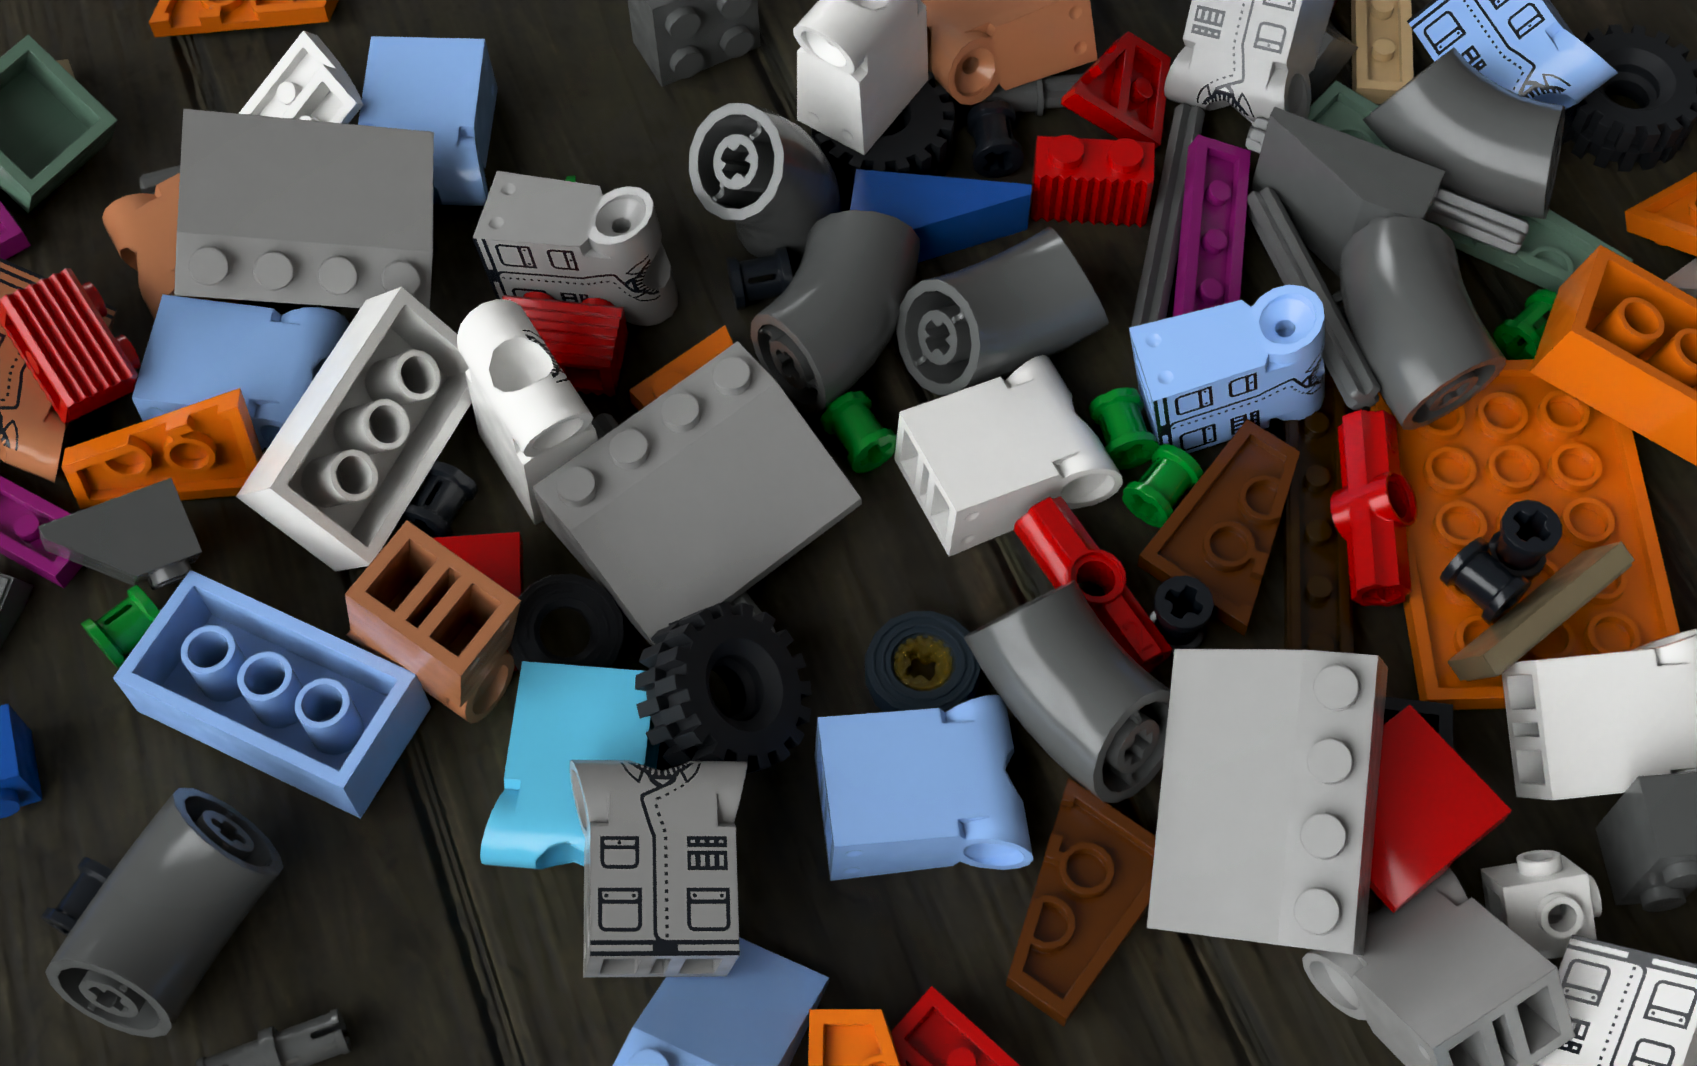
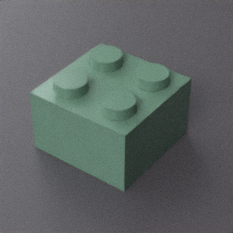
M27 34L0 57V188L29 214L112 140L117 119Z

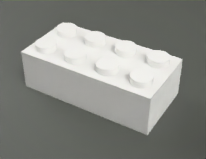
M402 286L365 300L236 497L335 572L369 566L381 551L472 403L465 375L469 367L458 350L457 333Z

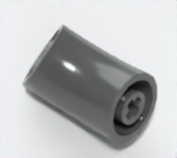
M1453 47L1363 119L1366 125L1391 151L1446 171L1440 185L1441 187L1507 213L1546 219L1560 159L1565 122V106L1540 102L1501 87L1481 74Z
M728 103L712 111L697 128L689 151V175L694 193L706 210L723 220L734 221L739 240L746 250L755 257L760 258L774 255L776 248L785 247L790 265H800L806 248L808 232L815 222L832 213L843 212L840 188L834 169L814 139L800 126L767 108L748 103Z
M849 210L832 213L816 221L808 232L805 252L791 283L773 303L759 312L751 321V339L762 367L780 385L793 405L806 414L819 415L835 399L844 395L875 363L896 331L899 307L908 290L914 286L920 254V238L911 226L898 218L876 211Z
M1393 216L1371 222L1352 235L1341 252L1339 276L1344 308L1353 336L1380 385L1379 392L1402 429L1414 430L1428 425L1457 409L1482 391L1502 371L1506 365V358L1490 336L1468 296L1462 280L1459 258L1453 240L1439 226L1416 217Z
M1049 226L1027 240L984 261L958 271L920 281L908 290L899 307L900 311L896 330L899 351L908 372L926 390L936 395H949L998 377H1008L1021 365L1036 356L1045 355L1050 358L1108 326L1109 321L1097 294L1077 260L1057 232Z
M1075 580L1009 611L964 636L981 669L1024 729L1058 765L1101 801L1118 803L1134 796L1150 783L1162 768L1170 689L1149 674L1118 644L1091 608Z
M179 787L109 875L60 946L45 971L50 985L73 1007L108 1027L131 1035L150 1038L167 1035L222 948L283 869L280 854L271 841L249 819L232 806L203 791Z

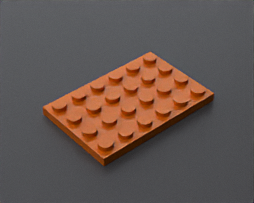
M1534 359L1506 360V365L1499 375L1482 391L1457 409L1428 425L1414 430H1403L1396 420L1401 474L1406 477L1411 485L1418 507L1415 523L1406 527L1412 592L1406 595V601L1403 602L1420 701L1453 704V710L1506 709L1502 674L1496 677L1460 681L1447 662L1491 625L1482 619L1483 610L1455 584L1447 587L1440 580V576L1452 559L1470 542L1478 537H1482L1489 543L1492 536L1500 531V520L1507 508L1519 501H1537L1550 507L1558 515L1562 524V536L1555 548L1545 555L1546 563L1540 574L1531 580L1530 587L1513 607L1584 550L1622 541L1635 561L1631 563L1632 566L1518 661L1631 651L1652 641L1680 633L1632 429L1532 374L1530 369ZM1378 392L1379 401L1370 407L1371 411L1385 410L1394 416L1380 392Z

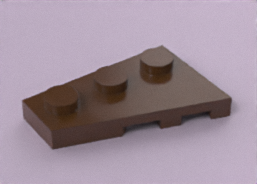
M1247 419L1141 552L1137 566L1162 583L1174 576H1189L1198 579L1208 587L1213 596L1214 607L1211 615L1245 637L1300 451Z
M1069 777L1006 982L1007 987L1064 1027L1149 908L1156 840L1155 835L1106 802L1101 801Z

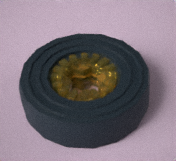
M910 611L890 619L874 634L865 654V684L875 705L883 712L940 708L946 712L961 703L974 699L981 682L982 673L979 663L964 639V636L970 632L954 618L934 611ZM918 659L923 665H928L934 661L936 665L934 677L931 678V681L928 682V679L922 675L913 678L911 676V661Z

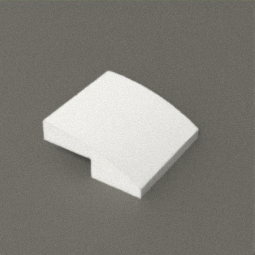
M303 31L239 114L349 124L362 108L363 103L355 85L328 47L317 35Z

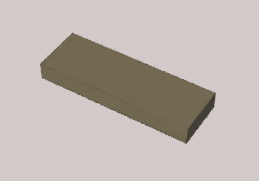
M1622 541L1582 551L1447 661L1460 681H1471L1501 675L1632 566L1631 563L1635 561Z

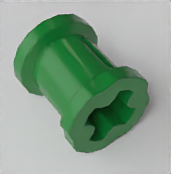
M1538 289L1527 298L1525 309L1513 320L1507 319L1495 328L1493 337L1496 345L1507 360L1535 358L1548 321L1543 315L1548 311L1551 312L1557 295L1556 292L1548 289ZM1524 338L1526 342L1522 346H1518L1517 342Z
M1123 387L1113 389L1096 397L1088 408L1091 419L1101 427L1107 445L1105 449L1118 470L1131 469L1150 461L1152 454L1159 446L1156 436L1151 432H1147L1141 414L1144 401L1135 388Z
M864 391L847 392L830 403L820 418L822 428L830 435L835 434L848 451V464L856 473L872 471L889 460L895 453L897 435L891 429L883 428L870 411L871 400Z
M1170 444L1158 446L1151 456L1153 464L1138 482L1128 483L1123 490L1122 496L1124 504L1134 516L1143 520L1148 525L1157 528L1163 526L1173 513V507L1187 490L1190 491L1203 475L1200 465L1191 455Z
M137 584L127 590V598L95 621L88 618L81 623L86 633L117 669L122 666L126 660L125 656L132 652L160 613V610Z

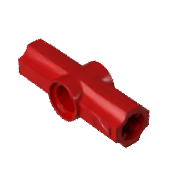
M1360 409L1342 416L1343 422L1337 427L1342 488L1333 492L1330 498V510L1336 529L1342 538L1347 541L1351 600L1362 606L1380 605L1388 607L1405 602L1406 595L1412 592L1406 527L1415 523L1418 507L1411 485L1406 477L1401 474L1396 418L1385 410L1366 411Z
M1061 496L1057 498L1048 497L1035 504L1024 516L1015 522L1013 531L1054 588L1075 580L1077 584L1081 582L1095 583L1104 590L1105 595L1099 597L1086 594L1081 589L1087 602L1118 644L1141 667L1150 673L1170 656L1173 649L1125 585L1126 572L1122 563L1113 554L1099 549Z

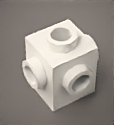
M1553 850L1528 851L1516 857L1517 863L1481 869L1486 909L1545 958L1564 957L1572 935L1597 940L1594 918L1600 917L1602 913V902L1597 883L1591 875H1588L1587 872L1564 855Z

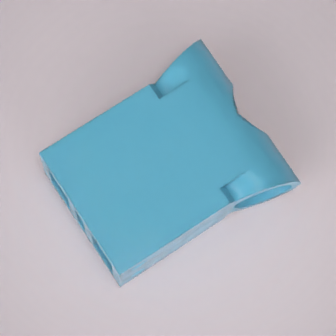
M522 661L504 773V791L491 811L485 827L480 851L481 864L539 870L573 862L584 866L585 837L581 829L572 791L570 761L630 760L656 769L660 743L652 746L646 735V732L655 728L651 716L639 718L636 704L647 700L646 691L635 690L636 675L645 671Z

